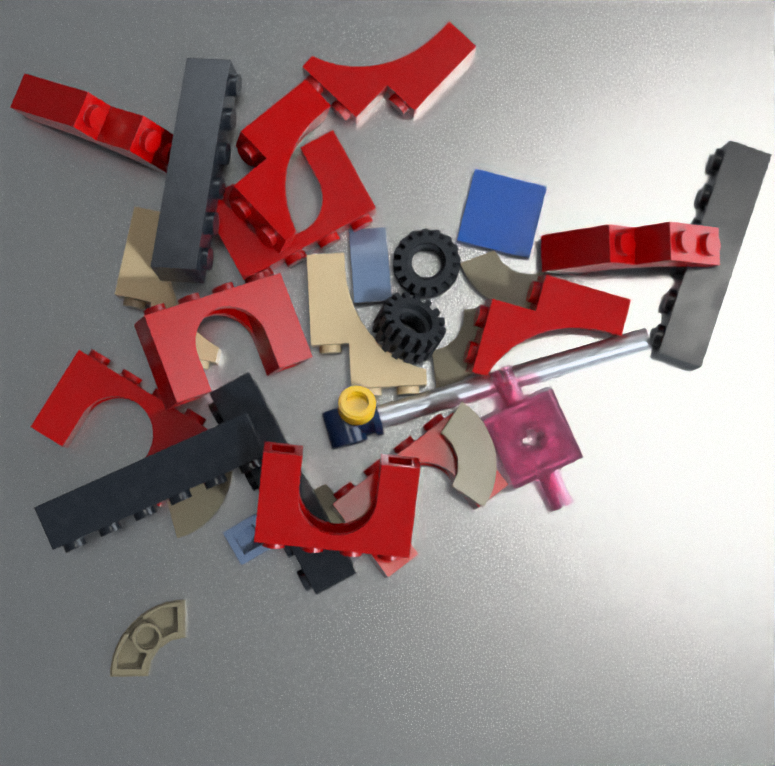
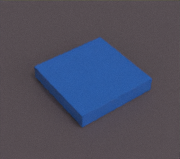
M475 169L457 242L529 260L547 187Z

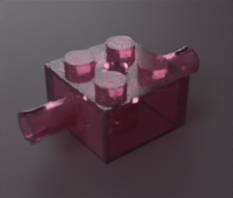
M511 364L500 368L506 383L499 370L489 373L503 404L500 406L501 408L480 417V419L484 422L492 438L496 457L509 485L517 489L534 480L535 482L539 481L551 506V511L563 508L557 493L565 506L570 505L574 500L565 485L560 471L562 467L584 456L553 388L546 386L529 395L524 394ZM529 428L534 432H539V436L535 438L536 444L534 446L523 443V439L527 437L526 430Z

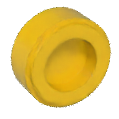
M350 386L343 390L339 396L338 414L348 424H366L375 414L376 398L366 387Z

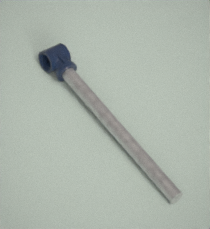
M644 327L624 333L622 336H613L493 371L487 376H476L377 405L373 418L363 425L346 423L339 416L337 408L322 413V418L331 449L336 450L368 440V435L375 433L377 437L384 435L383 427L454 407L462 401L468 403L652 348L651 340L647 329Z

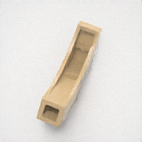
M134 206L115 295L119 299H124L123 306L145 310L146 304L152 307L164 303L166 309L179 305L173 290L172 281H160L151 268L160 215L159 211ZM197 332L196 349L203 369L208 370L209 364L219 365L221 349Z
M344 253L307 255L312 348H319L320 354L342 353V347L349 346L351 386L366 387L374 396H382V389L396 388L397 395L419 394V387L427 386L426 369L404 363L399 358L397 360L392 358V354L389 351L385 353L381 349L382 346L368 332L361 322L349 294Z

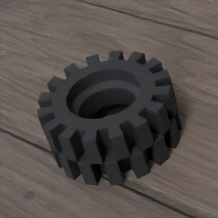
M422 228L420 231L413 230L409 232L407 237H403L395 249L393 258V271L399 285L404 287L411 295L415 293L421 295V298L431 296V298L437 297L438 294L448 291L457 279L461 264V258L458 253L459 249L451 241L452 238L448 235H443L438 229L433 231L428 230V228ZM420 250H433L441 259V268L432 277H422L412 267V259Z
M397 292L386 300L375 317L372 332L377 334L374 338L377 343H384L381 349L385 353L389 349L394 352L391 356L392 358L397 360L399 356H403L404 363H410L412 359L415 364L421 363L422 360L426 361L430 358L446 333V327H443L446 323L444 317L438 318L441 313L438 308L433 310L430 308L431 301L428 299L425 303L420 301L421 295L415 293L413 298H411L410 292H403L401 296ZM402 323L409 325L416 332L409 330Z

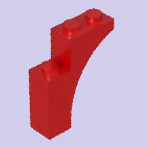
M449 21L427 43L396 60L371 66H346L311 56L302 66L303 75L306 77L305 79L320 94H325L333 102L330 108L345 122L350 118L357 125L387 93L390 95L388 102L400 114L404 115L408 112L415 118L475 55L477 46Z
M24 73L10 108L34 122L84 138L167 175L174 134L143 115L110 106L87 91Z
M306 79L242 129L235 145L241 159L247 165H253L255 168L233 185L228 198L230 206L240 219H247L256 229V234L264 245L269 248L273 247L279 254L291 245L297 232L291 220L286 199V175L290 158L304 138L325 121L331 107Z
M669 221L638 227L605 224L541 235L542 272L569 275L625 268L719 266L721 248L719 228Z
M547 274L539 275L537 281L533 280L527 292L526 302L531 303L529 309L493 298L486 299L484 305L479 304L473 321V326L478 327L474 342H468L463 357V362L468 363L466 372L487 376L494 365L513 347L528 338L550 330L579 328L610 336H622L632 300Z

